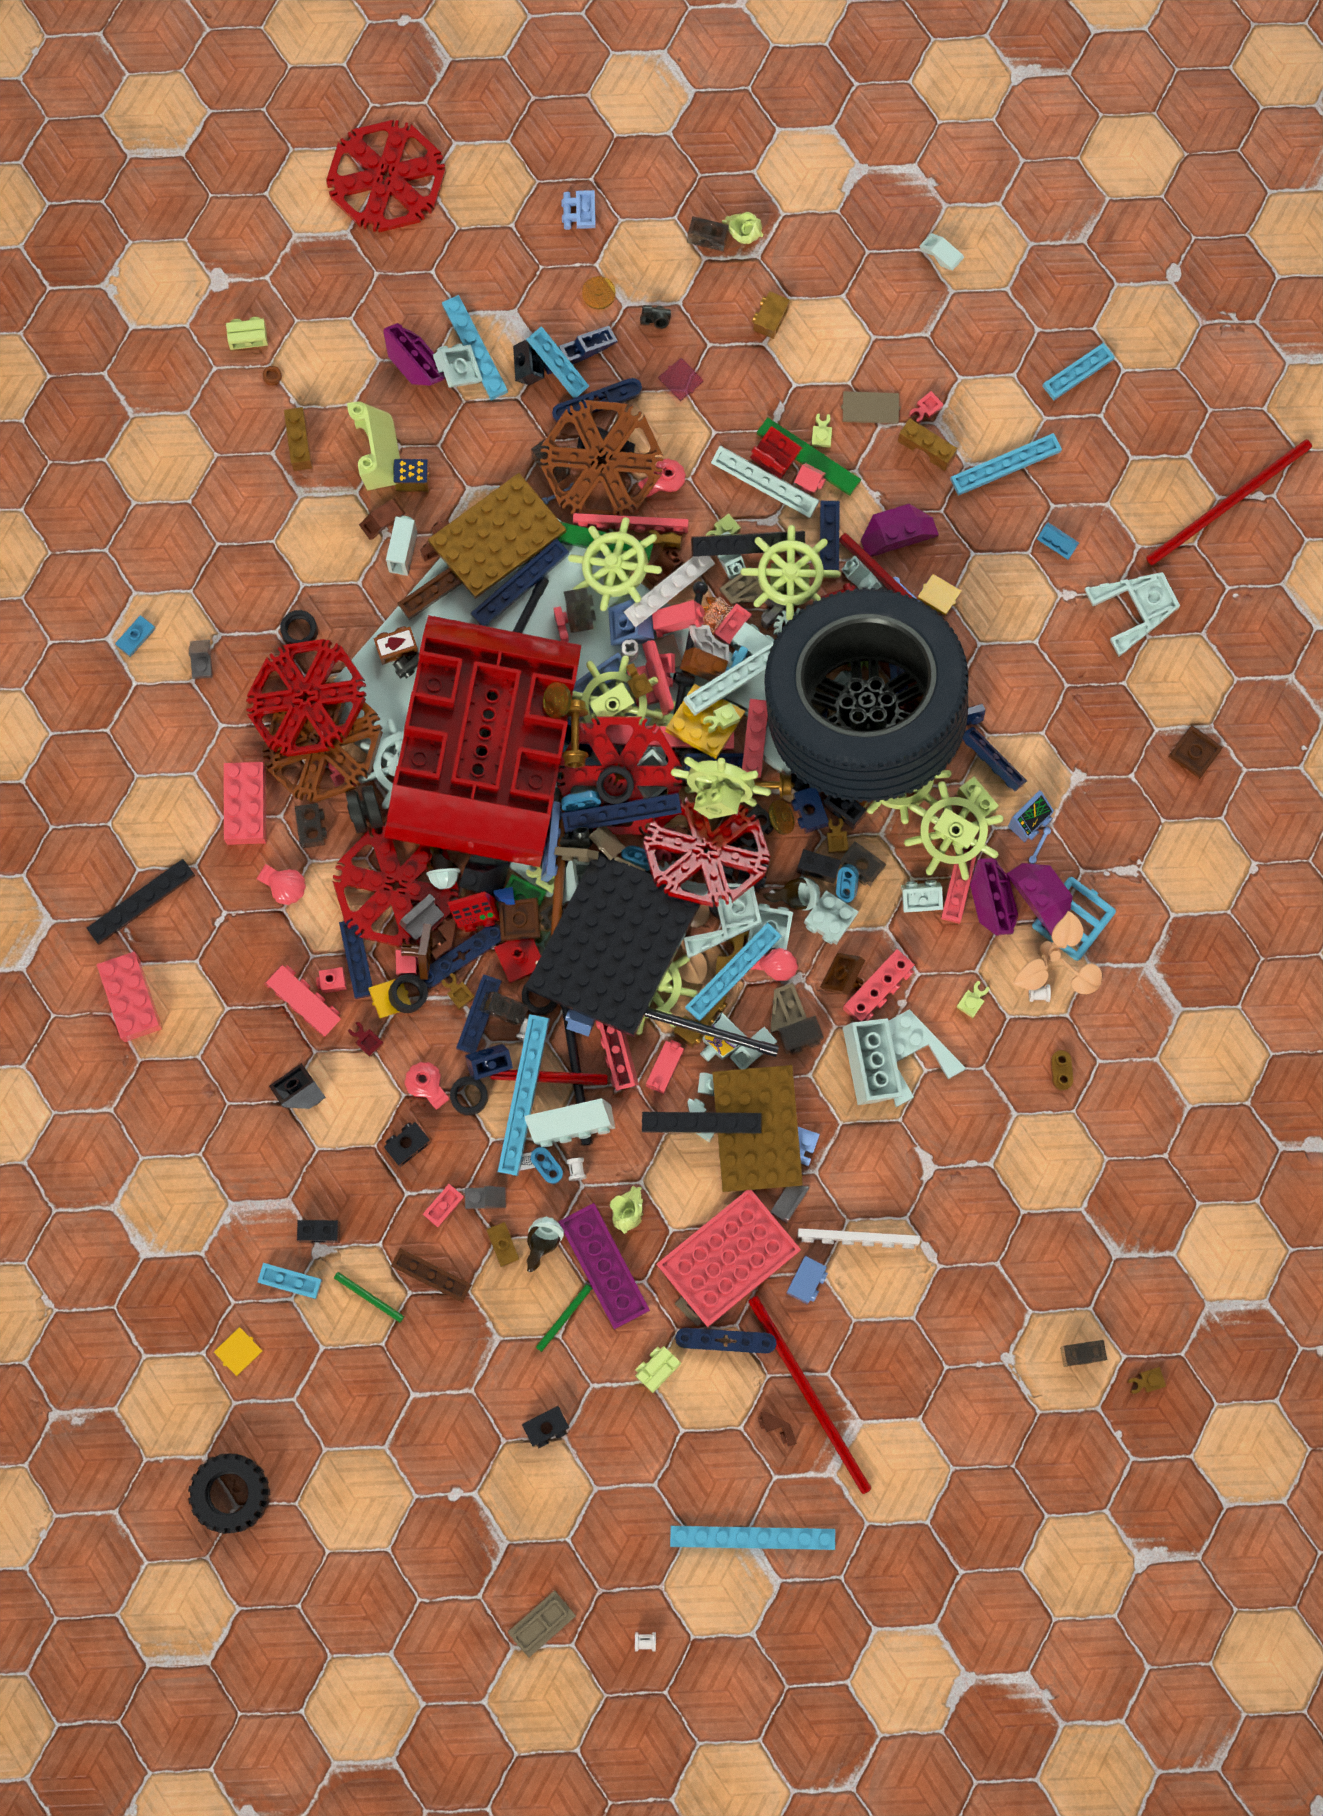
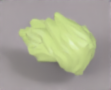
M750 212L734 214L722 220V224H726L729 227L728 230L732 237L743 244H750L764 235L762 233L761 220Z
M632 1186L629 1192L621 1196H615L610 1202L614 1227L621 1230L624 1234L637 1227L642 1221L643 1199H641V1187L636 1188Z

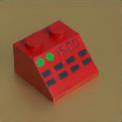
M486 892L448 902L449 909L458 928L465 932L477 930L476 927L482 925L484 927L493 926L496 921H500L496 899Z

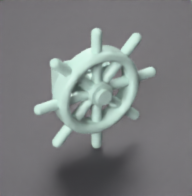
M394 719L387 721L391 735L379 744L373 764L374 771L371 774L367 773V779L363 776L358 777L359 783L376 779L380 786L388 792L382 803L384 809L389 808L393 783L385 776L389 774L395 776L404 731H398ZM363 741L360 746L362 749L369 751L370 743ZM393 745L396 746L395 749L397 750L395 755L387 752ZM382 758L388 760L387 767L383 769L381 768Z

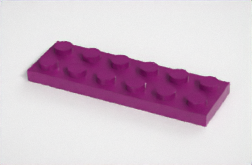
M594 1203L558 1221L614 1330L650 1311Z

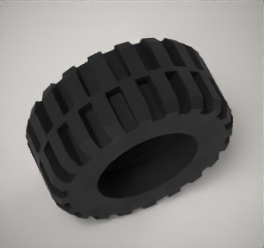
M219 1454L216 1457L209 1458L206 1463L201 1464L197 1468V1473L193 1474L191 1478L193 1481L188 1489V1492H190L188 1500L192 1506L191 1511L193 1515L207 1529L224 1534L237 1533L254 1526L257 1523L256 1521L262 1518L264 1510L269 1504L268 1495H270V1489H268V1478L265 1477L263 1469L255 1461L239 1454ZM225 1474L240 1476L248 1487L247 1502L239 1511L234 1513L219 1511L214 1507L210 1498L213 1483L217 1478Z

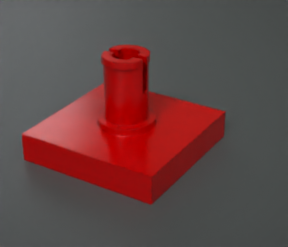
M533 938L507 941L494 947L510 984L532 975L536 967L535 962L539 961L541 957Z

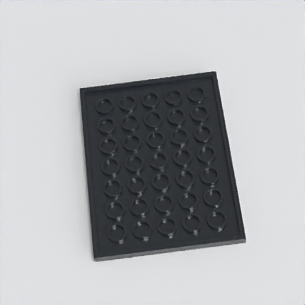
M599 852L598 860L591 859L525 988L634 1037L701 904L668 896V893H664V888L667 885L662 884L657 887V881L654 883L651 874L631 865L628 866L624 862L620 863L614 860L615 858L610 860L605 854ZM681 888L683 891H686V892H689V893H693V892L688 891V890H686V889H684V888Z

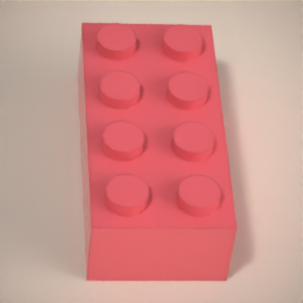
M263 762L224 763V840L227 845L266 844V767Z
M134 951L97 964L120 1038L127 1042L162 1030L154 1001L136 952Z

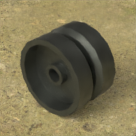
M372 785L362 788V801H360L356 790L345 792L348 812L357 834L367 831V818H369L373 829L384 827Z

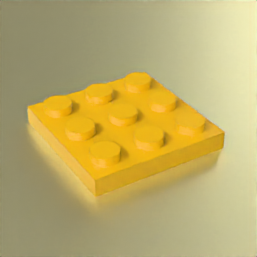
M694 684L687 696L699 689L700 686ZM721 699L694 716L683 701L667 725L665 732L717 759L739 722L723 730L719 725L714 732L709 733L708 727L713 724H703V719L707 716L714 717V710L730 702ZM732 704L741 721L745 711Z

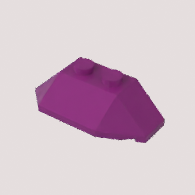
M399 323L384 328L383 333L388 357L411 384L431 386L445 379L444 372H438L433 357L434 352L420 336L408 329L402 328V325Z
M906 504L873 514L860 542L863 549L873 557L938 537L939 534L931 516L911 504Z
M979 859L970 883L979 923L996 936L1011 935L1014 933L1018 912L1010 879L998 865L996 859Z
M1022 863L1006 874L1050 936H1052L1054 927L1066 915L1067 911H1070L1073 896L1050 865Z

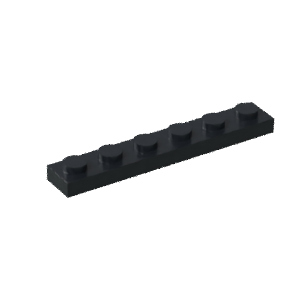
M787 531L691 536L692 556L765 553L755 543V538H762L771 547L778 542L786 541ZM795 531V541L805 543V531Z
M181 859L86 929L97 944L100 945L193 878L195 874L184 859Z
M642 1112V1132L762 1134V1113Z

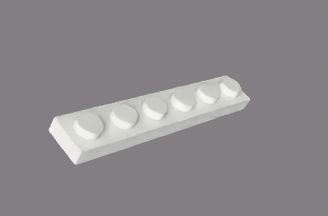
M710 556L692 557L645 594L639 603L635 602L624 611L625 615L637 627L715 564Z
M801 1228L798 1229L797 1238L802 1239V1242L814 1243V1240H822L823 1244H834V1241H842V1245H854V1242H862V1246L869 1247L874 1246V1243L882 1244V1247L894 1248V1244L902 1245L904 1249H914V1246L920 1244V1236Z

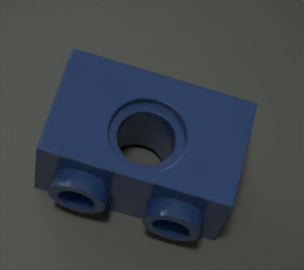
M808 788L793 794L791 804L793 810L798 811V824L800 829L804 828L805 834L828 827L829 821L817 789ZM811 807L814 813L806 814L804 808Z
M503 1044L465 1055L469 1074L475 1080L513 1068L509 1050Z

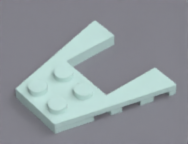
M1163 572L1085 588L1092 606H1096L1128 591L1144 622L1110 638L1118 657L1180 608V604Z
M687 882L681 885V888L701 896L708 893L706 884ZM728 883L730 889H736L741 885ZM754 886L733 903L729 897L728 905H726L724 899H719V907L717 908L722 930L685 937L684 943L688 958L761 924Z
M910 1009L888 1021L896 1062L929 1045L947 1079L966 1070L960 1061ZM899 1070L903 1096L894 1098L895 1107L914 1098Z

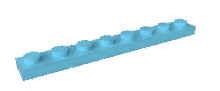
M529 1014L498 1172L519 1175L528 1131L525 1116L531 1115L550 1018Z
M671 1526L670 1547L835 1550V1529Z

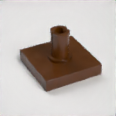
M425 923L423 924L420 945L402 943L401 956L418 957L420 979L428 980L433 939L432 925Z
M837 953L820 988L848 995L851 988L856 991L859 990L862 986L858 983L863 985L864 981L857 976L866 960L860 956Z

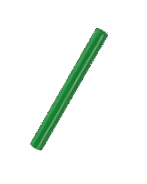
M340 1272L336 1273L334 1276L335 1280L399 1323L403 1321L405 1316Z
M586 1284L536 1346L540 1352L546 1348L593 1289Z

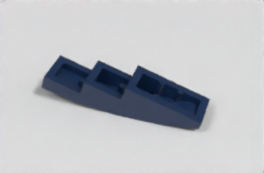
M606 326L577 336L574 341L560 345L559 349L571 364L574 365L616 344L618 340L610 326ZM544 362V369L546 373H553Z

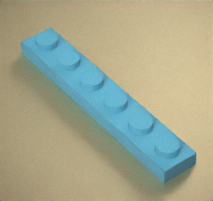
M457 295L442 302V306L462 345H471L483 380L481 382L490 400L508 393L460 296Z
M1052 433L951 476L950 480L959 496L1058 454L1062 451V448L1055 434Z
M767 923L685 1006V1009L700 1022L782 938V935Z

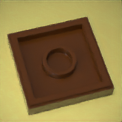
M1191 725L1168 757L1200 779L1223 747Z
M538 898L515 900L513 905L498 902L502 942L541 937Z

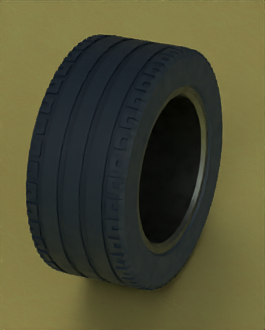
M855 588L853 591L848 589L842 593L839 591L835 595L829 594V597H822L821 600L814 601L812 605H807L804 610L801 609L799 614H795L793 619L787 622V626L782 628V631L777 635V639L774 640L773 646H771L764 678L771 737L782 761L785 762L793 774L796 773L797 778L803 780L805 784L808 783L811 788L817 789L820 793L824 792L827 796L832 795L833 798L837 799L839 797L841 800L849 799L851 802H854V800L861 803L863 801L871 803V801L875 800L876 802H880V800L888 801L889 798L897 799V796L903 797L906 793L911 794L913 790L921 789L922 785L926 786L929 781L935 779L936 775L939 776L941 771L946 769L947 763L950 764L952 758L955 757L956 751H958L962 743L967 725L968 666L957 634L954 633L952 627H949V623L944 621V618L941 615L939 616L937 611H933L929 605L925 606L924 602H918L916 598H910L907 594L901 595V592L894 593L892 590L884 591L881 588L880 590H875V588L858 590V588ZM860 661H868V680L862 679ZM878 661L893 664L905 670V672L885 684L884 680L879 677ZM851 663L852 679L848 682V687L826 678V675L834 669ZM916 680L917 684L911 686L910 688L898 694H895L897 691L901 690L902 688ZM815 688H820L828 693L838 696V698L818 692L815 690ZM921 695L924 696L912 713L898 708ZM812 703L837 712L828 718H824L813 707Z

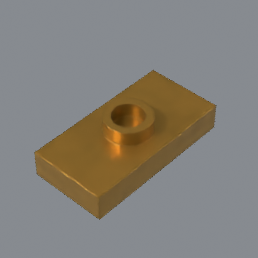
M505 1222L486 1229L501 1267L520 1260Z

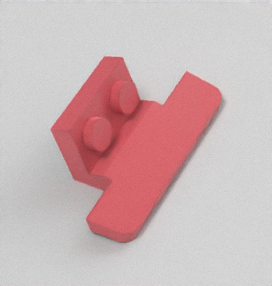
M650 640L642 644L647 663L644 666L636 667L639 675L645 673L648 680L652 677L658 678V683L652 686L653 691L646 694L647 704L651 705L659 702L664 716L673 710L674 704L654 640ZM637 698L635 702L636 706L639 707V698Z

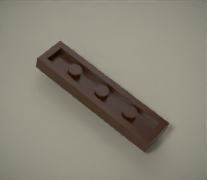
M448 568L397 604L408 620H410L460 586L462 582Z
M401 1248L391 1264V1267L462 1303L472 1284Z

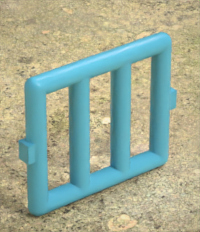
M1069 877L1064 883L1068 890L1071 886L1106 911L1099 921L1072 901L1071 910L1095 927L1089 936L1083 933L1081 939L1083 943L1077 951L1069 945L1066 948H1060L1074 960L1079 961L1115 915L1116 909L1097 896L1098 892L1094 889L1089 890L1075 878ZM1037 918L1032 924V928L1053 942L1052 936H1050Z

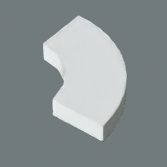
M696 625L689 626L690 636L696 648L725 659L730 664L729 644L716 640L711 633L709 625H702L701 627H696Z

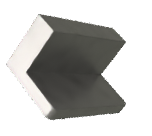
M431 894L406 914L399 923L414 940L421 937L424 923L433 926L444 916L443 912L434 904L435 898Z
M807 1185L806 1187H786L770 1213L787 1223L810 1187Z

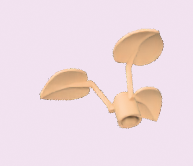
M700 905L690 925L691 927L703 926L708 921L709 906ZM682 941L681 947L683 954L685 955L687 954L684 941ZM701 953L691 957L689 962L678 968L681 980L694 984H701L707 974V962Z
M1067 911L1066 915L1057 923L1052 932L1053 942L1045 941L1040 946L1042 959L1037 958L1029 961L1013 981L1015 985L1028 990L1041 988L1048 979V972L1045 970L1048 968L1047 960L1050 962L1059 960L1076 974L1071 980V986L1077 993L1090 994L1099 988L1102 972L1097 965L1092 963L1085 964L1078 972L1060 957L1061 951L1059 948H1066L1067 945L1075 946L1081 941L1083 936L1082 924L1073 913Z

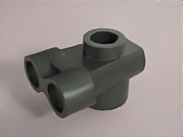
M643 305L640 324L649 325L654 323L656 328L663 329L669 325L671 310L665 309L663 306L652 307V305Z
M416 652L410 659L403 655L392 664L396 669L395 673L400 679L402 677L407 679L414 674L415 671L413 669L418 666L419 653Z
M578 827L573 832L565 833L564 837L560 839V847L589 849L594 843L588 837L590 835L589 828Z

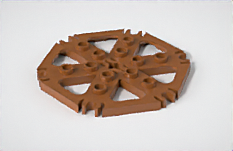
M584 400L587 408H584V404L579 401L581 407L578 411H575L571 405L570 411L573 414L570 415L566 408L541 445L549 447V449L541 448V452H546L548 457L545 459L540 458V462H548V464H540L559 505L565 499L566 501L563 502L562 508L564 509L566 505L571 504L573 506L570 511L571 514L575 513L576 508L579 509L578 514L617 515L616 512L619 511L620 516H624V509H629L630 513L633 514L631 505L633 504L637 511L662 475L656 474L654 471L662 472L663 470L655 466L657 461H663L662 457L655 456L663 454L645 415L638 421L642 412L639 411L637 415H632V405L625 411L629 403ZM595 409L615 410L619 415L604 440L592 418V412ZM571 422L575 425L585 448L556 445L555 439L566 423ZM635 428H641L644 431L650 444L649 452L636 453L620 450ZM607 452L605 457V460L607 462L605 464L601 463L596 468V466L598 465L597 457H602ZM556 466L583 468L568 491H562L554 477L553 469ZM618 471L645 473L648 476L647 482L637 496L632 497L628 494ZM601 480L611 501V507L607 510L587 508L585 501Z
M306 694L302 699L306 701L310 696ZM365 702L362 707L364 717L356 719L346 739L340 734L343 738L342 743L338 739L333 740L334 749L327 744L330 751H325V753L318 752L287 757L280 753L282 747H279L277 752H274L264 743L262 750L264 754L262 755L265 759L271 758L269 762L265 763L266 769L296 799L301 801L306 794H308L307 801L316 803L357 789L352 785V782L360 786L358 777L368 778L367 774L363 771L366 770L371 774L383 734L381 731L383 728L380 724L374 726V723L379 721L380 717ZM345 703L324 706L337 726L344 725V723L339 725ZM287 711L281 714H273L268 730L272 736H275ZM307 718L300 732L303 737L296 740V746L298 747L319 743L317 736L319 738L320 736ZM369 738L371 744L367 758L363 763H358L341 747ZM306 759L298 785L292 784L283 775V767ZM328 761L344 776L345 781L340 786L323 791L320 789V784Z

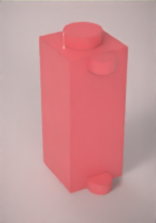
M692 600L658 609L652 614L653 629L656 631L657 637H663V634L689 628L690 625L701 627L704 624V608Z
M671 1040V1042L665 1041L646 1082V1087L663 1095L665 1094L684 1053V1048H681L682 1044Z

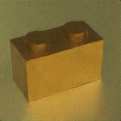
M769 291L767 297L763 296L759 306L761 309L759 313H755L752 319V323H754L753 331L774 339L789 309L790 299Z

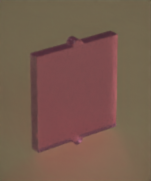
M682 358L672 366L669 365L668 369L658 377L679 401H682L690 393H694V390L703 383L702 378Z

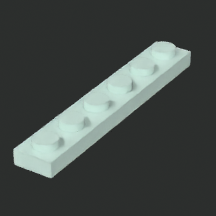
M719 446L711 461L713 465L809 518L812 517L820 501L723 446Z
M773 642L686 696L683 701L694 716L765 672L766 662Z

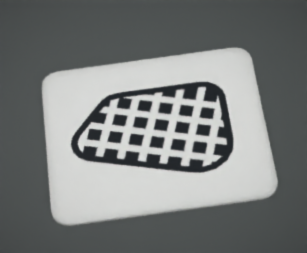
M532 1152L523 1154L520 1170L535 1168L531 1162Z

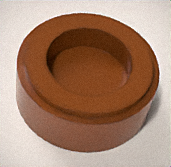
M268 366L264 369L263 380L267 385L274 386L281 381L282 374L278 367Z

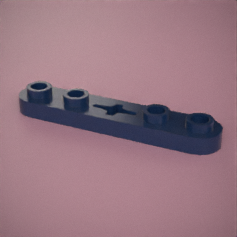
M629 378L557 404L552 411L553 419L557 422L566 408L568 413L572 415L573 413L570 411L571 405L575 411L580 410L579 401L584 404V408H587L584 400H594L595 397L598 400L603 399L601 401L619 403L635 399L642 392L641 382L635 378ZM595 409L592 414L604 409Z
M495 924L485 927L432 963L428 980L422 979L427 988L437 986L442 982L441 980L449 978L451 973L455 974L501 942L500 925ZM469 949L471 950L465 955L466 959L464 961L462 959H459L455 962H452L453 960L458 958V952L461 951V953H465Z
M682 1328L678 1330L675 1336L677 1345L687 1349L766 1354L773 1352L777 1345L776 1338L772 1334L760 1332ZM728 1335L729 1339L737 1340V1342L728 1343L727 1347H725L724 1343L716 1342L715 1339H721Z

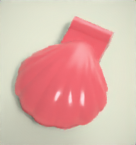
M671 459L658 461L655 466L663 470L662 472L654 471V473L662 475L647 495V498L658 491L675 492L679 490L685 483L686 474L683 466ZM648 478L638 483L641 489L647 482Z
M265 864L256 878L258 881L271 887L273 898H275L277 903L284 905L296 903L303 897L306 888L305 879L297 870L288 869L279 872Z
M777 948L766 953L751 969L763 970L776 981H787L796 974L798 965L796 958L790 951Z
M420 1062L410 1067L404 1081L409 1094L415 1097H426L436 1110L450 1100L440 1087L441 1074L436 1066L429 1062Z

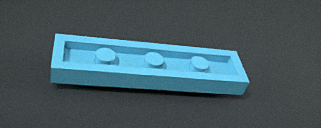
M542 326L526 339L573 398L578 397L589 387Z
M1102 343L1043 383L1042 387L1054 401L1112 362L1115 356Z

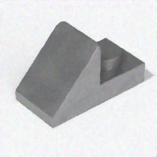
M769 598L764 602L769 608L761 616V625L766 630L776 621L778 615L781 616L782 611H786L785 605L778 604Z
M210 640L190 641L189 656L191 658L192 678H212Z
M484 1186V1188H465V1209L506 1208L505 1187Z

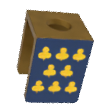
M428 459L394 460L393 481L396 484L395 489L397 492H429L430 468Z

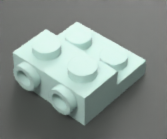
M462 344L452 346V348L442 346L433 354L438 372H444L449 388L476 384L483 381L471 345L463 346Z
M826 890L805 919L804 924L812 933L818 932L823 936L822 939L827 943L837 945L859 911Z
M758 904L761 924L750 929L748 942L769 923L782 935V938L771 949L782 948L787 950L793 912L785 907L773 909L770 908V905Z

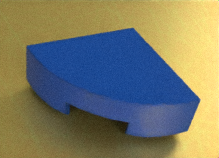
M513 887L493 891L497 901L505 902L507 905L515 904Z

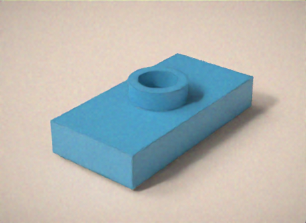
M1049 522L1045 524L1037 537V540L1068 560L1079 545V542Z
M140 615L118 639L115 645L131 657L156 628Z

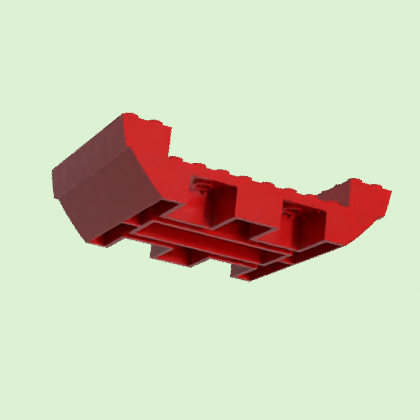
M428 615L404 727L398 766H396L384 838L540 867L568 724V716L563 715L562 710L565 709V702L572 700L581 645ZM494 692L498 698L491 701L487 698V694ZM490 710L494 713V717L486 719L483 713ZM482 729H488L491 735L484 738L479 732ZM483 747L487 750V754L479 756L476 753V749ZM475 766H480L484 772L476 775L472 769Z

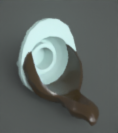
M430 846L432 858L427 862L426 875L436 888H451L456 883L461 870L458 869L454 862L444 858L442 848Z
M800 877L790 880L782 889H772L764 893L763 897L770 902L784 901L796 910H810L818 903L821 892L819 886L812 879Z
M547 1216L538 1218L529 1227L527 1243L531 1251L526 1260L527 1272L535 1271L540 1265L541 1257L557 1248L564 1236V1230L560 1224Z

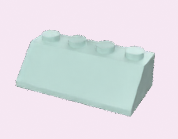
M888 1018L853 1022L843 1027L857 1105L877 1103L902 1097L903 1093Z
M602 1098L525 1116L533 1142L541 1147H550L553 1145V1142L558 1141L560 1143H567L572 1141L571 1138L579 1137V1139L589 1138L591 1134L597 1132L598 1134H607L610 1132V1129H615L612 1107Z

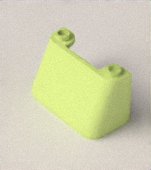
M362 402L347 403L348 413L354 420L356 429H364L369 438L371 454L362 456L358 461L359 475L366 489L373 490L396 485L393 481L394 460L400 459L392 416L388 412Z

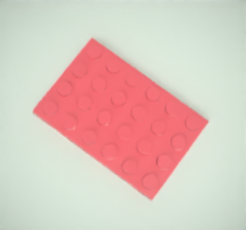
M746 1190L656 1265L708 1328L796 1256L801 1249L754 1192Z

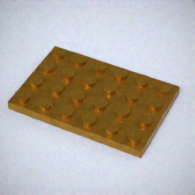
M518 473L431 536L428 542L476 599L551 544L555 539L566 533V528L521 474Z
M793 1066L712 1072L716 1113H762V1134L718 1133L722 1191L731 1192L803 1186Z

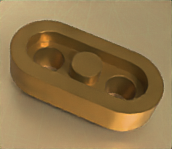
M1059 1050L1051 1057L1052 1082L1056 1089L1065 1091L1073 1084L1072 1060L1068 1052ZM1063 1057L1065 1063H1060L1058 1058ZM1060 1077H1066L1067 1082L1062 1083Z

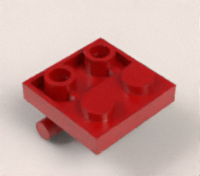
M771 426L758 446H754L750 458L773 475L782 479L803 448Z

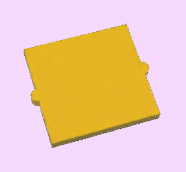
M932 574L928 582L923 585V589L917 599L946 616L950 608L955 606L956 599L960 595L961 590Z
M396 979L368 988L373 1000L372 1005L376 1007L380 1019L400 1012L391 1005L388 994L391 984ZM402 983L397 989V996L403 1003L411 1005L407 995L408 991L405 990Z
M239 1327L214 1353L222 1360L223 1366H227L238 1376L263 1351L253 1341L254 1338L249 1337Z

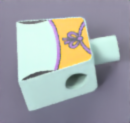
M722 1012L712 1024V1027L747 1037ZM704 1035L703 1042L707 1047L700 1055L708 1062L715 1055L723 1060L741 1046Z

